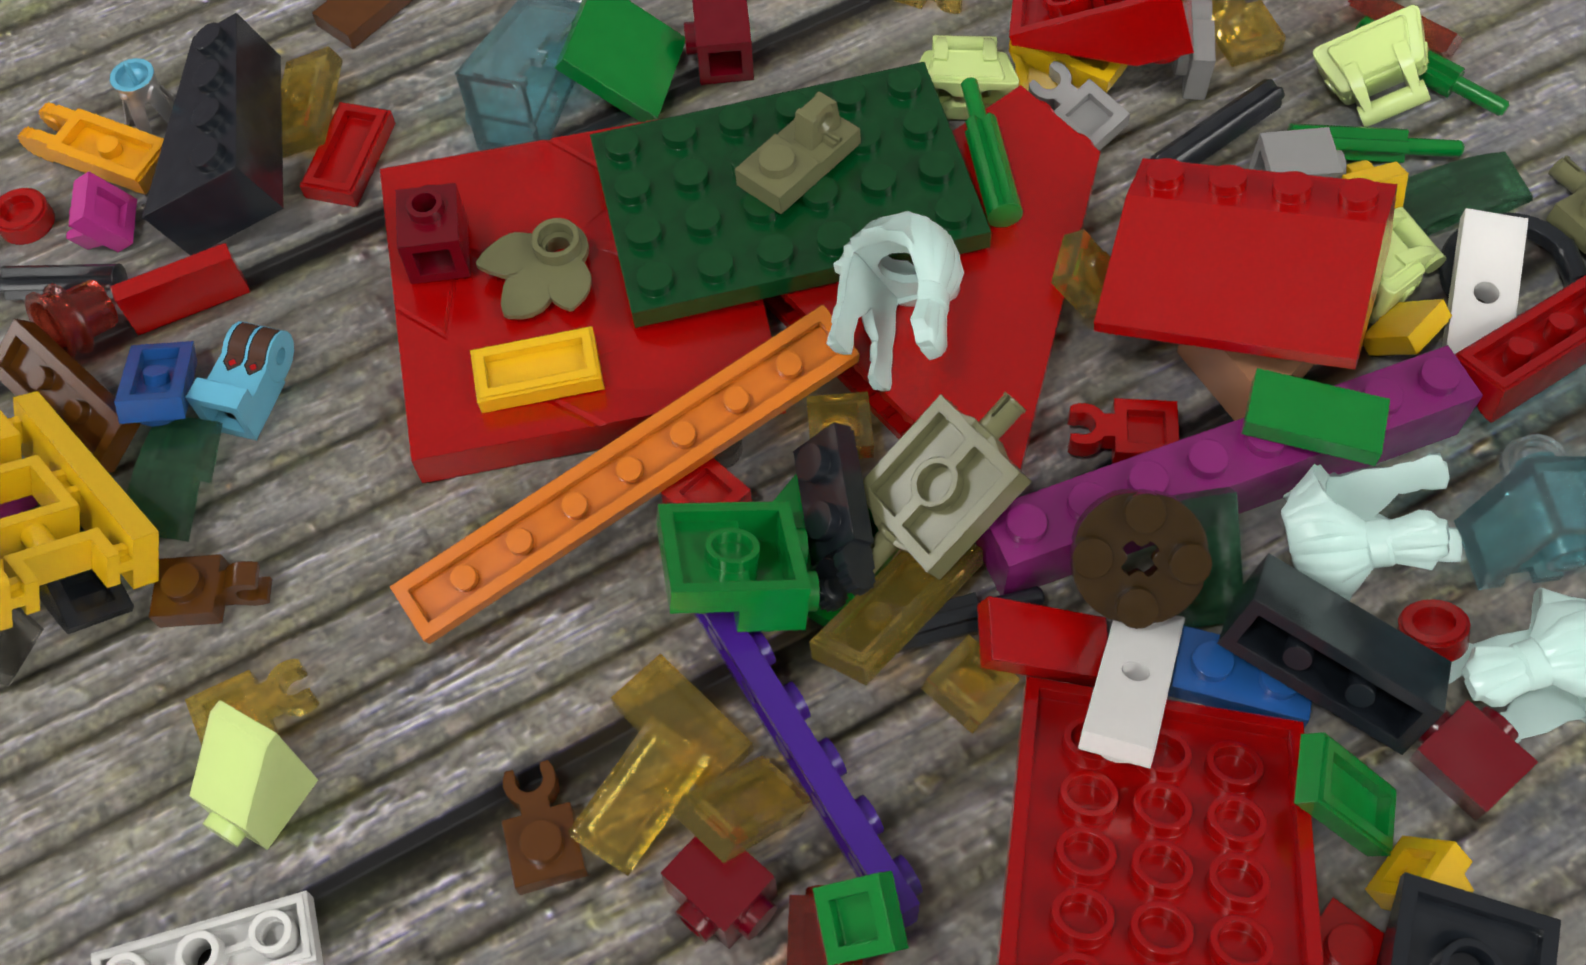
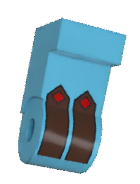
M238 321L232 325L224 339L222 353L208 378L197 377L185 397L208 430L257 441L285 384V378L293 361L294 341L292 335L285 330ZM227 413H232L236 419L228 417Z

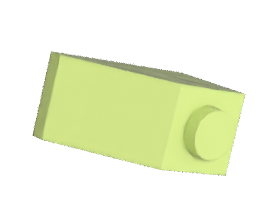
M219 700L210 711L189 796L209 813L202 823L207 829L236 847L247 837L268 850L315 786L318 779L276 732Z

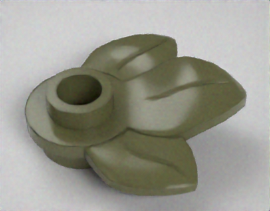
M552 218L543 221L534 229L532 234L522 232L509 233L491 244L476 261L479 270L506 280L503 285L501 308L504 317L508 319L521 320L533 318L545 311L552 302L563 310L574 311L586 299L592 285V276L585 265L589 254L586 235L574 223L563 218ZM558 249H564V250L559 251V252H554V251H556V250H558Z

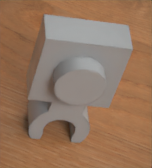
M1192 0L1194 53L1183 55L1173 62V74L1182 76L1183 99L1205 100L1216 62L1212 0Z
M1053 61L1049 66V77L1058 84L1056 88L1045 89L1035 80L1029 83V92L1033 96L1049 104L1057 116L1078 133L1086 135L1099 151L1129 125L1130 113L1091 79H1088L1077 89L1071 84L1070 71L1060 62Z

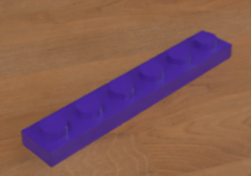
M734 612L694 613L856 877L892 871L904 928L917 922L920 902L916 897L923 893L917 875L904 856L900 854L892 859L878 837V835L884 832V827L877 812L863 794L854 799L841 779L843 775L847 774V770L840 754L829 738L824 737L817 741L805 722V720L811 717V713L802 694L792 681L782 686L770 667L776 663V658L761 631L737 632Z

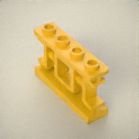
M38 391L13 397L14 417L7 418L0 410V504L32 495L41 507L0 519V559H3L4 570L0 566V631L13 627V609L21 607L26 615L40 611L39 586L90 569L96 573L107 588L121 584L120 574L133 590L159 581V531ZM80 525L85 531L80 532Z

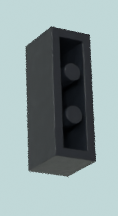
M1270 553L1265 556L1233 596L1217 642L1218 645L1399 754L1403 755L1445 713L1452 664L1450 660Z

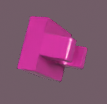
M88 171L74 180L68 225L73 229L67 232L66 239L87 250L104 245L119 253L133 244L137 198Z

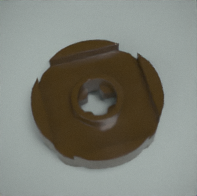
M1127 488L1114 490L1094 501L1079 517L1071 538L1073 541L1070 549L1071 574L1082 597L1101 615L1108 619L1122 622L1126 626L1135 629L1146 628L1153 623L1166 621L1185 610L1200 593L1204 581L1210 575L1212 569V558L1208 551L1207 536L1197 517L1176 497L1158 490H1132ZM1132 540L1141 547L1147 545L1150 541L1156 545V550L1151 555L1154 564L1144 572L1139 568L1128 572L1121 567L1128 559L1123 547Z

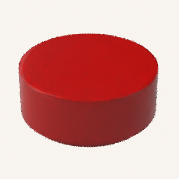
M18 188L0 197V235L5 241L16 245L30 244L44 237L53 227L55 212L44 195L38 190Z
M1427 599L1414 602L1401 611L1398 618V630L1451 662L1462 657L1468 650L1471 624L1467 614L1458 606L1443 600Z

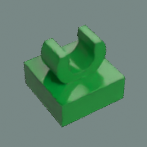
M892 871L874 873L812 888L828 965L909 949Z

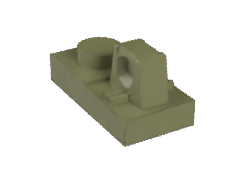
M817 92L813 99L795 112V118L778 134H774L735 168L737 186L782 214L861 143L860 128L840 117L836 101L821 92Z

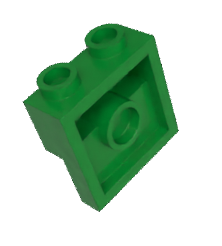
M789 501L658 504L656 525L670 614L734 612L737 632L806 630L808 612H816L819 607V579L816 571H807L806 569L808 560L807 532L804 527L796 528Z

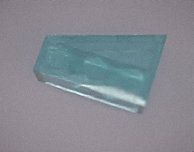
M517 0L455 72L466 108V122L472 128L478 150L482 151L551 139L575 84L574 80L554 68L581 2L570 0Z

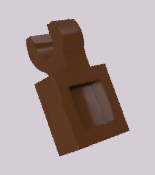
M221 554L159 559V581L154 582L149 618L159 628L223 623L225 606H258L270 603L273 579L270 576L259 577L260 564L258 562L240 561L229 564Z

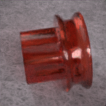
M91 279L67 290L51 283L44 287L43 294L32 292L25 296V307L29 320L35 322L62 348L67 347L68 349L65 351L74 359L77 352L81 354L92 352L95 345L93 337L115 327L119 321L112 300L108 297L102 286Z

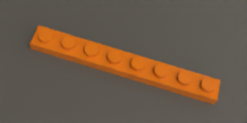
M824 304L391 585L390 589L423 641L430 645L858 363L860 353L854 346L851 355H841L832 351L826 344L832 326V315Z

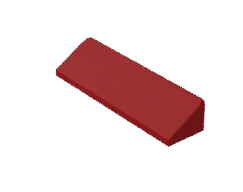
M1586 275L1455 354L1483 394L1476 406L1490 423H1493L1586 364Z

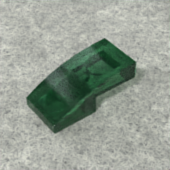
M1503 151L1460 159L1408 177L1403 208L1429 236L1460 222V218L1466 208L1492 213H1506L1533 201V195L1507 153Z
M186 417V419L174 420L166 425L151 427L136 461L126 494L159 531V538L189 542L200 482L212 484L223 423Z

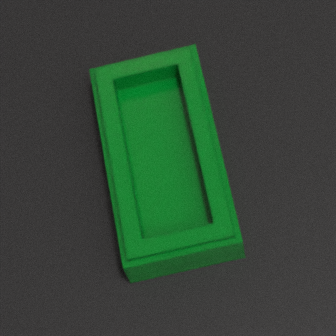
M1257 368L1251 383L1241 434L1375 466L1383 451L1390 399Z
M1325 732L1301 734L1294 803L1367 857L1391 856V851H1393L1397 790Z

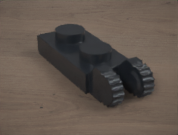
M836 422L827 426L793 451L812 566L809 571L817 572L820 588L819 607L821 610H826L827 613L830 611L834 612L847 604L846 600L849 599L847 593L861 596L874 588L873 584L876 583V574L873 572L875 565L871 549L874 539L855 434L850 426Z

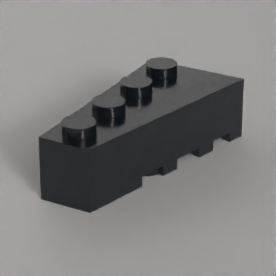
M237 12L219 23L212 22L205 25L192 38L142 215L144 220L190 256L204 251L284 209L281 56Z

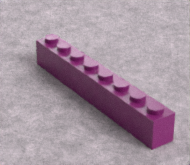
M1449 345L1334 385L1390 399L1383 451L1377 464L1457 435L1483 396ZM1244 418L1018 497L981 535L976 542V547L999 595L1034 586L1040 587L1072 575L1070 549L1073 542L1071 538L1075 524L1082 513L1094 501L1114 490L1131 488L1132 490L1147 489L1169 493L1180 500L1197 517L1202 527L1282 499L1287 492L1300 482L1314 464L1317 466L1320 464L1328 474L1335 472L1338 475L1372 465L1241 434ZM1132 540L1123 547V550L1128 555L1155 544L1150 541L1147 545L1141 547Z

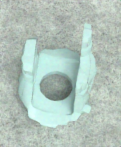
M910 211L880 217L869 222L860 232L850 238L851 241L844 245V252L840 259L833 263L835 272L840 274L837 304L833 309L832 326L826 344L836 353L851 355L854 346V332L858 318L862 316L864 329L872 342L870 345L869 384L873 390L881 392L890 391L892 386V350L896 332L897 305L915 307L910 322L916 344L929 360L938 358L943 355L948 346L947 315L949 304L952 299L958 296L960 283L964 275L960 254L951 235L937 223L931 221L929 217ZM891 253H909L914 265L907 260H894L888 255Z
M1434 453L1414 462L1409 461L1395 464L1392 467L1361 468L1339 475L1335 472L1328 474L1320 464L1318 466L1314 464L1300 482L1283 496L1287 502L1281 509V516L1284 521L1294 568L1350 601L1352 595L1374 568L1391 567L1395 564L1432 570L1438 561L1461 562V555L1463 553L1462 535L1456 527H1449L1446 519L1439 518L1432 511L1417 510L1395 519L1379 514L1398 493L1406 494L1420 489H1446L1450 479L1447 462L1443 461L1440 453Z
M1542 587L1538 588L1533 596L1529 629L1497 635L1475 644L1469 643L1466 653L1451 664L1449 684L1463 676L1465 678L1464 683L1472 700L1482 701L1490 707H1504L1508 704L1506 712H1500V714L1517 730L1519 737L1515 740L1517 743L1524 738L1548 733L1568 721L1579 720L1586 723V599L1570 597Z

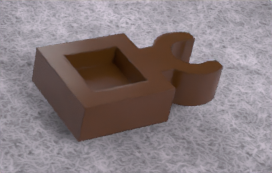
M548 760L540 762L543 780L541 785L532 792L520 790L518 778L513 770L504 772L503 788L512 805L521 811L520 816L501 821L514 886L519 895L589 876L576 816L571 803L567 802L552 806L559 794L560 784L557 774Z

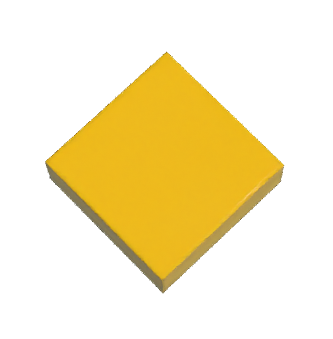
M1444 299L1398 302L1366 332L1363 346L1369 356L1417 355L1449 322L1452 315Z

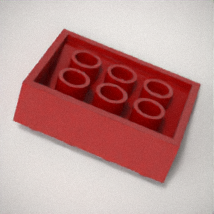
M1013 0L1009 37L1013 46L1131 66H1141L1149 63L1166 64L1177 60L1183 55L1194 53L1192 0Z
M1143 158L1125 198L1094 319V332L1355 370L1391 244L1398 184L1374 182L1366 178L1342 179L1313 176L1299 171L1274 172L1245 169L1231 164L1216 166L1180 162L1172 158Z

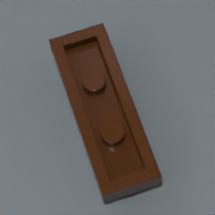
M20 319L12 321L0 344V381L15 396L38 391L106 471L114 473L141 423L119 424L114 403L115 396L35 322Z

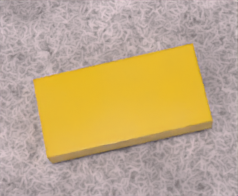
M592 326L470 350L477 403L481 413L605 389L596 337Z

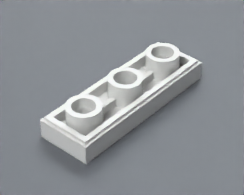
M1465 209L1459 222L1448 300V309L1452 317L1445 325L1442 347L1449 345L1453 353L1456 354L1516 317L1529 218Z
M1176 615L1166 621L1153 623L1146 628L1139 629L1128 627L1122 622L1113 620L1078 749L1101 755L1112 762L1131 763L1151 768L1185 617Z
M307 891L91 953V965H198L201 954L210 948L212 949L211 956L204 965L324 964L314 898Z

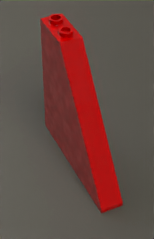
M1020 85L985 110L987 114L992 113L997 118L1020 204L1023 209V215L1018 222L1007 227H994L988 223L991 230L990 248L960 254L964 275L960 283L958 296L952 299L949 304L947 315L948 346L942 356L929 360L921 352L920 347L915 341L914 331L910 322L915 307L897 305L896 332L892 350V386L890 391L881 392L873 390L869 384L868 373L871 364L870 345L872 342L864 329L862 316L858 318L854 332V347L860 353L859 362L836 377L898 439L909 430L940 394L953 403L964 415L974 417L980 421L1006 391L1027 410L999 438L1004 445L1008 458L1022 471L1094 187L1101 152L1086 135L1078 133L1057 116L1049 104L1043 100H1038ZM965 122L953 130L952 133L987 219L965 135L967 130ZM839 282L765 298L763 303L788 328L823 304L832 315L833 309L837 304Z

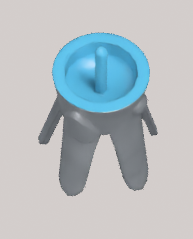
M133 58L119 63L110 74V83L122 99L126 125H130L131 113L136 128L152 134L144 103L149 102L168 124L173 108L163 93L174 102L175 97L158 82L154 68L147 60Z

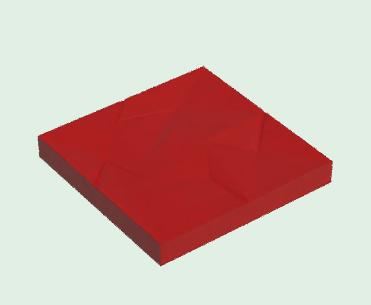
M645 122L380 169L411 461L422 484L602 449L772 338L763 299L635 328L590 134ZM456 183L468 219L471 277L411 284L397 249L395 190L417 188L425 185ZM563 218L574 223L584 232L589 245V254L585 265L592 276V285L586 299L574 311L563 310L552 302L545 311L533 318L521 320L505 318L501 308V297L506 280L479 270L476 265L479 256L499 238L513 232L532 234L534 229L545 220ZM558 249V250H556V251H554V252H559V251H562V250H564V249ZM590 326L593 327L605 389L481 413L477 403L470 350Z

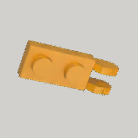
M50 102L43 105L38 111V115H40L43 123L57 131L56 135L39 129L36 130L29 126L25 127L18 135L19 143L28 152L39 158L42 157L49 162H56L84 173L90 171L105 181L146 195L150 190L164 138L77 108L75 111Z

